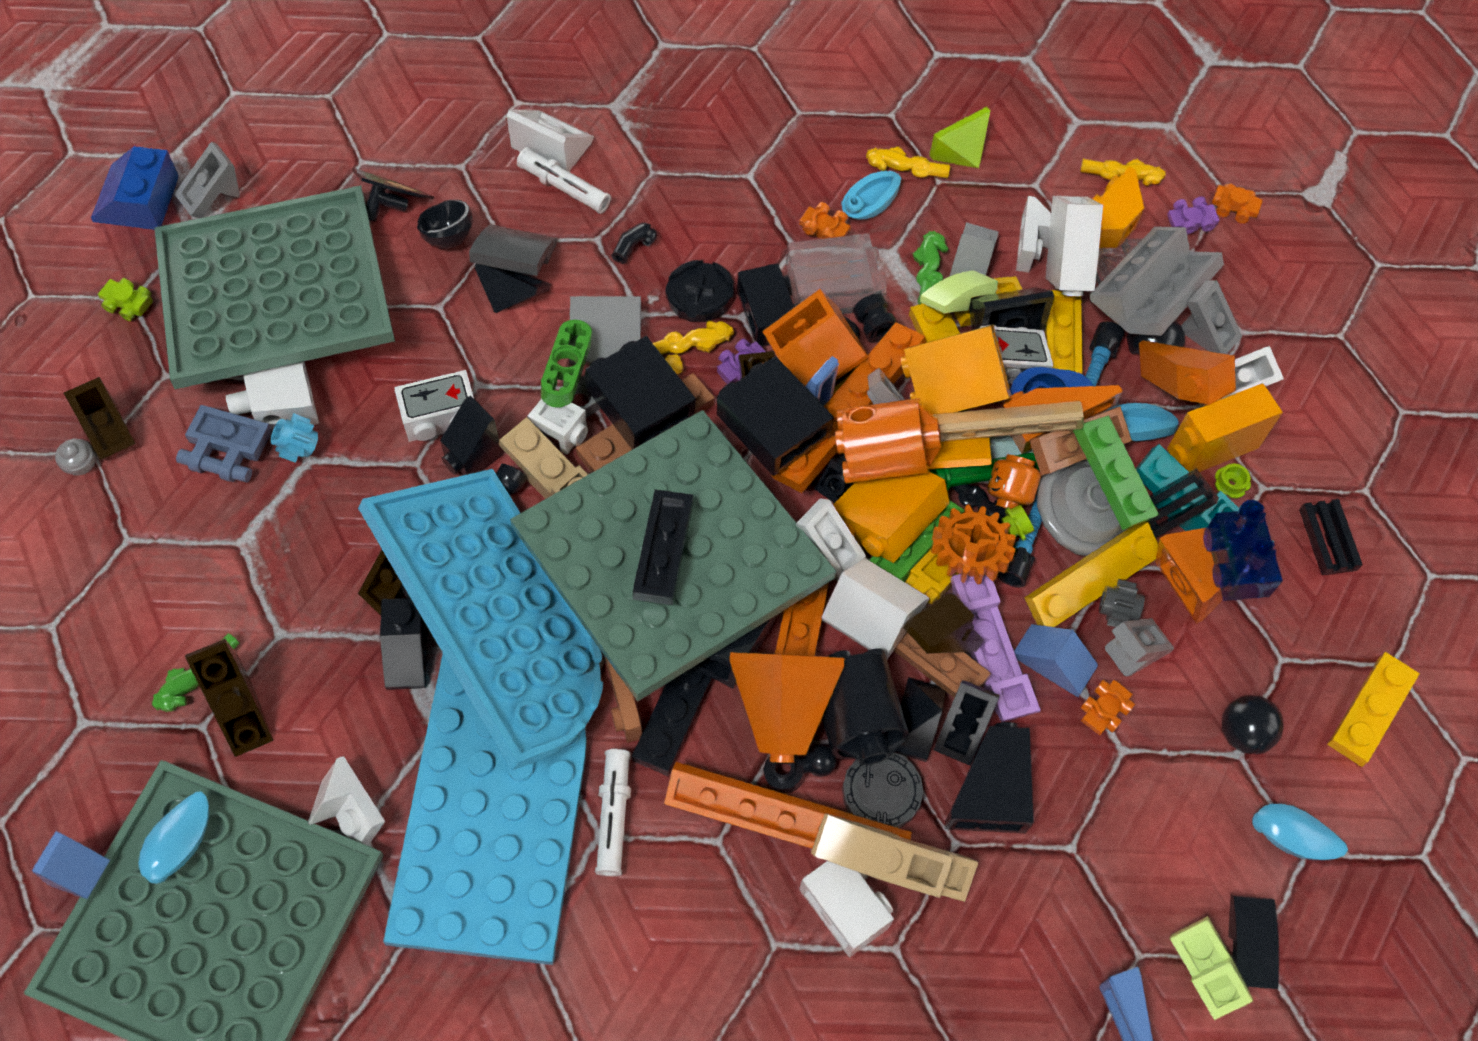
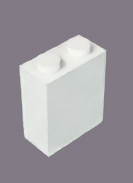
M1053 196L1045 278L1056 289L1062 290V294L1066 296H1083L1084 291H1095L1103 205L1089 197Z

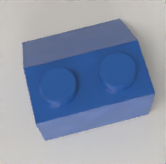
M133 146L113 162L92 213V221L155 230L154 227L162 226L179 179L168 150Z

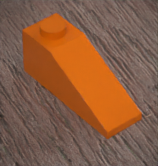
M1149 341L1139 342L1141 376L1177 399L1210 405L1236 391L1234 355Z
M1119 385L1035 388L1026 394L1023 391H1019L1011 395L1009 399L1004 401L1003 408L1080 401L1083 408V417L1086 419L1117 405L1123 390ZM1049 432L1010 436L1021 454H1024L1032 449L1030 439Z

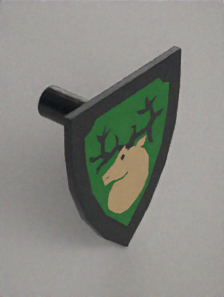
M356 168L352 170L361 181L372 184L366 205L368 217L371 221H377L381 205L403 212L406 211L408 199L385 192L386 189L420 198L434 199L432 195L393 180Z

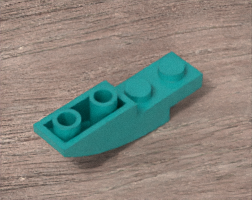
M1160 444L1153 447L1136 467L1143 484L1153 493L1189 473ZM1194 482L1155 506L1160 509L1198 486ZM1222 491L1216 493L1219 497L1217 504L1181 523L1179 526L1185 531L1251 519ZM1205 495L1197 497L1166 516L1171 517L1203 499ZM1272 540V544L1269 545L1268 550H1269V549L1271 548V546L1274 544V541H1273V540Z

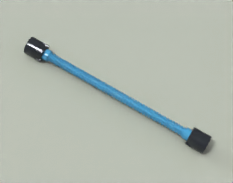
M1104 321L1099 323L1089 346V350H1092L1093 353L1085 377L1092 382L1093 386L1097 385L1103 367L1109 361V358L1116 357L1125 335L1123 328L1114 322ZM1037 496L1028 515L1034 531L1025 536V541L1019 538V541L1013 547L1016 550L1005 573L998 571L997 574L1000 581L1012 587L1025 586L1035 561V557L1031 556L1033 551L1032 545L1042 522L1037 508Z

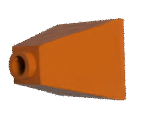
M1252 520L1166 534L1159 538L1155 563L1195 623L1198 624L1218 606L1266 555L1269 545L1272 544V538L1262 524L1255 525Z
M730 653L731 667L759 752L769 753L770 762L794 763L795 755H806L844 668V658Z

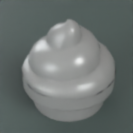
M73 438L66 440L56 450V463L67 474H86L95 464V450L88 441Z

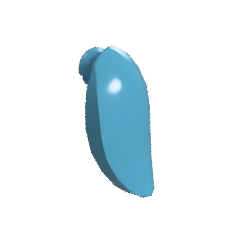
M880 171L862 178L845 194L841 204L843 212L848 217L857 220L875 217L883 212L897 196L900 189L901 176L893 171Z
M1127 403L1110 408L1121 407L1132 441L1152 440L1173 435L1176 433L1179 425L1178 419L1171 412L1148 403Z
M202 792L193 793L174 807L153 827L146 837L140 851L139 869L147 881L154 884L164 882L169 875L175 873L194 855L201 844L208 825L210 812L207 797Z
M1269 804L1259 809L1252 818V824L1256 831L1263 833L1272 844L1285 853L1300 859L1315 861L1332 860L1344 856L1348 851L1345 842L1333 831L1306 811L1295 806Z

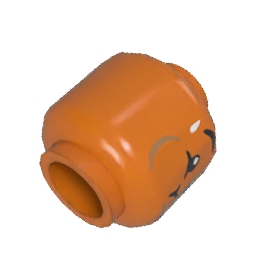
M1007 454L1006 459H999L994 463L987 491L991 496L998 498L996 506L1012 509L1017 505L1028 506L1034 502L1041 479L1040 471L1034 468L1035 461Z

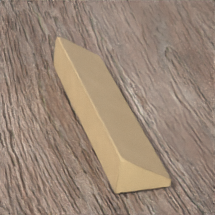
M1080 401L932 415L938 418L941 441L1082 429L1084 423L1083 408Z

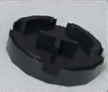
M693 260L681 264L670 274L665 290L666 299L671 310L680 318L691 322H707L720 317L729 309L734 300V281L729 271L721 264L713 261L712 264L704 263L703 260Z

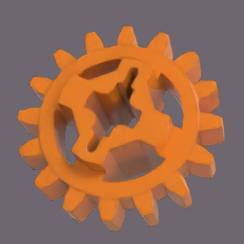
M970 505L965 506L964 513H960L957 509L953 508L949 518L941 516L938 527H934L931 553L938 554L936 564L937 566L947 564L948 570L946 575L949 577L956 572L961 574L960 580L962 583L967 581L968 576L974 577L976 584H981L982 578L985 575L991 581L996 580L998 571L1002 573L1007 571L1016 550L1013 548L1016 537L1015 535L1008 534L1010 529L1009 522L999 524L1000 514L996 512L991 516L985 515L986 507L981 506L978 513L973 512Z

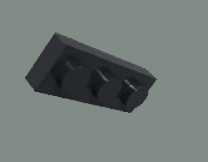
M654 490L632 592L633 600L673 605L694 504L693 494Z
M691 668L665 685L631 756L633 762L669 776L713 678Z

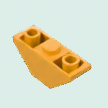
M1131 166L1121 176L1116 174L1109 181L1102 196L1097 194L1093 197L1094 201L1103 205L1099 250L1117 249L1136 229L1144 210L1136 170Z

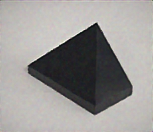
M475 264L474 267L494 313L548 292L552 285L529 274L481 264Z
M908 677L901 701V708L909 736L894 753L923 762L927 761L943 711L945 690L937 685Z
M962 680L933 750L970 766L1000 695Z

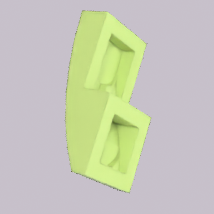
M974 270L958 273L930 287L921 295L920 302L942 313L968 311L971 297L996 294L998 281Z
M1208 916L1171 934L1170 940L1192 976V983L1214 1020L1253 1002V998L1240 972Z

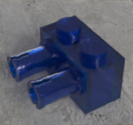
M1256 500L1243 502L1238 511L1216 513L1208 527L1204 530V545L1206 550L1212 553L1214 561L1213 580L1216 587L1221 588L1223 601L1270 597L1283 581L1275 555V544L1271 540L1265 519L1266 512L1263 511L1265 508Z

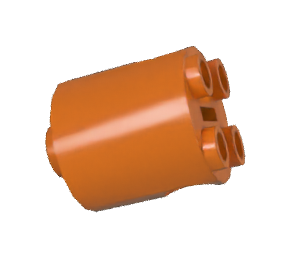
M920 398L837 409L839 430L836 431V444L838 453L845 454L846 461L842 462L845 483L930 472V465L940 448H942L938 418L933 417L922 407Z

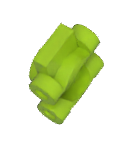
M122 278L120 282L109 279L98 293V296L104 300L101 304L104 310L114 313L120 307L122 309L119 315L131 322L135 314L141 317L153 302L150 297L152 293L143 286L134 290L133 283Z

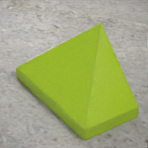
M985 107L935 133L929 156L935 161L979 168L990 110Z

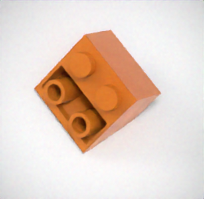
M821 289L817 290L763 331L778 359L804 386L832 356L838 359L839 363L836 381L869 358L838 306Z

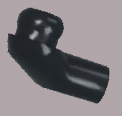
M641 222L623 232L611 254L612 259L620 264L627 263L634 246L640 241L644 245L650 246L657 239V231L651 228V224Z

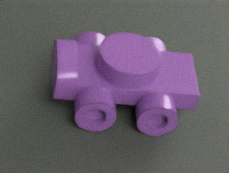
M1205 197L1195 198L1192 201L1193 207L1188 208L1186 200L1180 199L1173 204L1174 210L1168 211L1167 216L1171 226L1186 227L1187 234L1197 231L1200 227L1204 232L1210 231L1219 223L1214 205H1207Z
M744 338L735 346L739 353L733 355L727 349L720 354L718 359L722 364L717 367V372L726 384L740 380L738 361L740 354L766 352L757 342L750 345Z

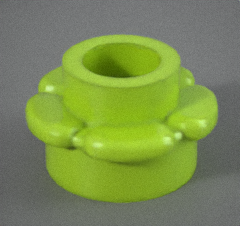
M1228 464L1218 469L1215 473V479L1217 480L1215 482L1218 492L1222 491L1230 498L1243 497L1245 491L1250 489V473L1240 464ZM1229 480L1233 481L1235 484H1230Z
M1017 505L1012 509L1006 508V516L1001 521L1002 523L1009 522L1010 529L1008 534L1015 535V537L1019 536L1022 541H1025V536L1034 531L1029 517L1021 505Z

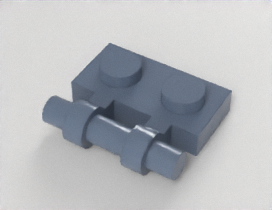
M200 405L185 434L187 440L196 445L193 451L180 449L176 456V462L187 465L189 470L197 473L207 471L218 474L220 479L234 482L239 480L247 483L251 479L252 469L240 464L243 458L258 461L272 433V429L268 423ZM213 449L227 453L223 460L209 457Z

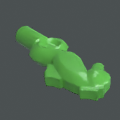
M929 231L924 235L921 247H918L917 251L913 253L914 261L918 262L920 266L924 265L916 276V281L921 286L918 304H923L920 302V297L925 291L943 280V275L936 271L940 266V256L937 249L944 253L948 251V246L945 244L944 236L935 231Z
M229 633L223 638L228 641L233 649L240 644ZM184 668L168 670L166 682L159 692L154 694L151 705L156 710L171 712L176 707L187 705V699L182 695L199 686L191 668L187 671Z

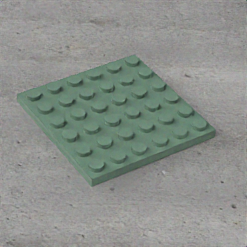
M361 186L154 227L169 374L174 389L395 341Z
M703 410L510 519L511 526L637 701L832 581L836 575V570L804 531L796 526L794 519ZM655 489L693 494L694 497L673 605L633 600L632 592Z
M161 760L104 857L110 861L88 899L79 898L23 994L128 1041H290L384 855L381 851L317 824L309 825L305 819ZM202 792L207 797L210 812L208 825L201 844L194 855L180 869L169 875L164 882L154 884L147 881L139 869L140 851L146 837L153 827L174 807L193 793Z

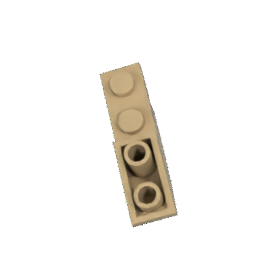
M527 417L499 440L498 445L524 471L523 474L527 476V481L546 499L588 475L580 465L575 468Z
M827 813L824 814L811 852L816 857L886 882L939 898L942 895L964 902L966 901L978 862L970 857L908 840L895 833Z

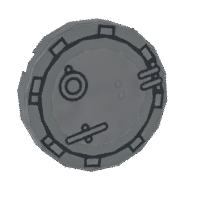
M893 753L888 759L872 765H860L856 759L847 769L842 786L844 805L851 814L901 828L918 812L923 797L921 777L914 765L902 755Z

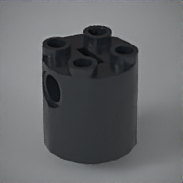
M871 649L863 654L850 655L849 651L841 650L828 655L827 657L844 658V668L822 716L832 755L838 759H857L860 765H872L888 759L908 738L909 732L884 649Z

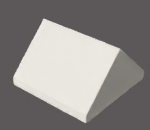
M509 110L507 114L512 148L521 152L524 148L528 147L548 160L554 159L560 162L561 168L568 172L591 145L594 136L540 110Z
M864 558L842 572L821 618L822 621L868 650L884 649L886 659H888L907 632L903 628L904 625L922 611L929 601V597Z

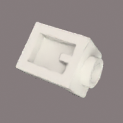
M541 399L527 416L540 431L557 439L560 451L568 454L575 445L579 446L588 433L585 410L572 402L565 407L557 408L545 404Z

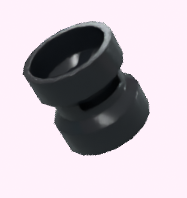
M879 293L864 297L853 307V314L858 323L864 325L863 333L868 342L871 343L879 342L897 322L894 315L888 313L889 305L884 296Z

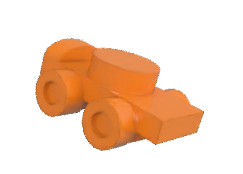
M1218 184L1211 204L1217 205L1216 213L1218 216L1227 217L1230 210L1237 212L1235 220L1238 223L1245 224L1250 216L1257 218L1263 199L1257 198L1256 193L1252 190L1236 187L1233 184H1226L1224 186Z
M824 202L818 203L815 209L809 206L799 221V225L803 226V231L808 235H814L815 233L818 238L827 244H831L833 241L841 244L851 228L850 225L845 223L848 219L847 214L838 210L833 217L827 215L830 207Z
M1103 679L1094 691L1100 696L1099 699L1096 701L1089 696L1081 706V709L1086 712L1081 722L1098 735H1101L1105 729L1113 733L1122 722L1116 716L1119 711L1127 716L1135 705L1130 700L1133 695L1130 691L1115 680L1109 684Z

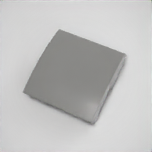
M570 296V320L584 321L592 330L591 347L585 364H591L601 357L606 358L619 351L627 342H636L641 339V296ZM574 336L570 340V345L575 346L578 336ZM569 359L570 364H576L573 360Z

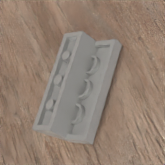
M1154 227L1095 288V291L1090 294V300L1129 334L1161 336L1188 306L1187 301L1206 280H1211L1224 265L1222 252H1190L1186 227Z

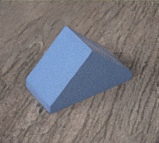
M1031 624L1014 650L1018 661L1076 697L1080 696L1098 667L1097 662L1074 630Z
M56 831L32 869V872L49 886L88 899L110 860Z

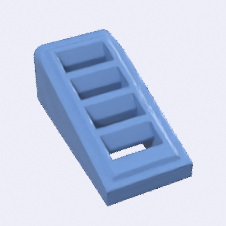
M833 356L822 365L805 386L823 406L830 400L834 392L839 363L838 359Z
M1139 967L1111 976L1101 983L1099 988L1122 1041H1153Z

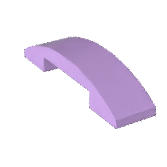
M961 574L952 576L953 593L974 614L975 617L972 622L974 630L984 640L978 650L970 652L973 660L991 673L989 680L983 687L1000 695L994 710L1001 722L1040 712L1027 674L1022 675L1000 615L998 605L1001 601L994 582L986 575L983 576L981 584H976L974 577L968 576L967 581L962 583L960 580Z

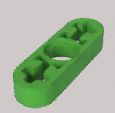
M568 320L559 328L541 380V398L545 404L551 407H565L573 401L591 347L592 330L584 321ZM574 336H578L575 346L570 345V340ZM571 359L576 364L572 367H563L557 361ZM558 379L562 380L563 387L559 391H555Z

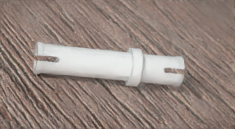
M528 147L520 152L517 158V166L539 177L542 184L558 188L572 198L596 210L599 214H602L608 208L611 201L610 194L599 190L585 180L561 168L560 162L554 159L548 160ZM570 184L576 186L577 188L581 189L582 191L576 189L575 187L571 186Z
M609 749L605 751L604 784L599 786L602 808L595 873L602 876L622 875L621 862L626 799L631 797V788L627 786L631 753L622 749Z

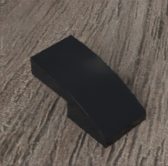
M1231 895L1228 937L1233 939L1232 959L1247 987L1278 989L1279 936L1275 899Z

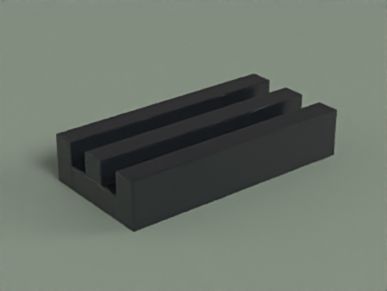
M1197 468L1149 495L1153 504L1156 505L1194 482L1198 486L1158 509L1159 515L1147 521L1155 538L1217 504L1219 497ZM1205 495L1203 499L1158 524L1156 522L1197 497Z
M1334 499L1330 503L1318 501L1316 505H1312L1311 502L1304 503L1299 511L1321 575L1358 571L1363 564L1340 500ZM1315 514L1320 516L1325 530L1324 536L1328 546L1331 547L1336 564L1332 563Z

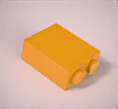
M994 324L904 349L905 356L901 357L902 369L906 378L911 377L915 390L910 392V398H920L922 407L931 415L954 413L1009 399L1011 396Z
M1263 383L1210 405L1187 412L1167 447L1168 453L1188 472L1196 468L1199 472L1258 449L1283 412Z
M929 472L855 482L833 506L859 545L863 546L872 556H882L884 559L894 563L950 503L945 479Z

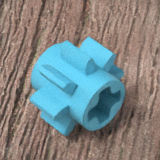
M293 413L291 420L280 419L276 423L271 435V444L277 446L275 451L279 452V457L296 463L298 456L309 457L313 453L317 445L318 433L313 430L314 425L310 424V419Z

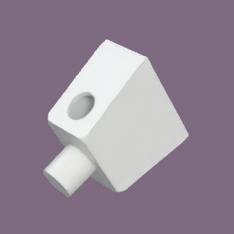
M304 361L243 374L246 390L226 395V402L230 413L240 415L251 412L254 420L268 423L271 429H274L280 419L291 420L293 413L310 419V424L312 425L319 423Z

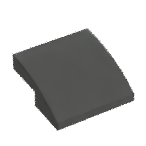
M491 224L484 228L476 238L469 251V259L471 263L538 276L542 265H548L556 247L557 238Z

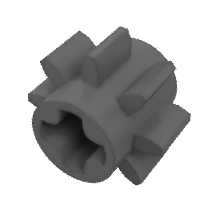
M1118 579L1116 586H1105L1099 604V613L1107 615L1106 625L1117 627L1123 621L1140 619L1145 596L1137 594L1136 583Z

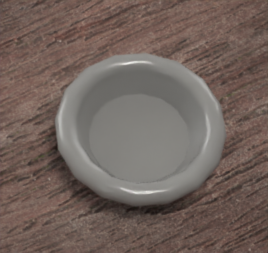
M1087 459L1042 476L1037 489V508L1044 527L1058 544L1076 555L1088 556L1125 531L1122 530Z

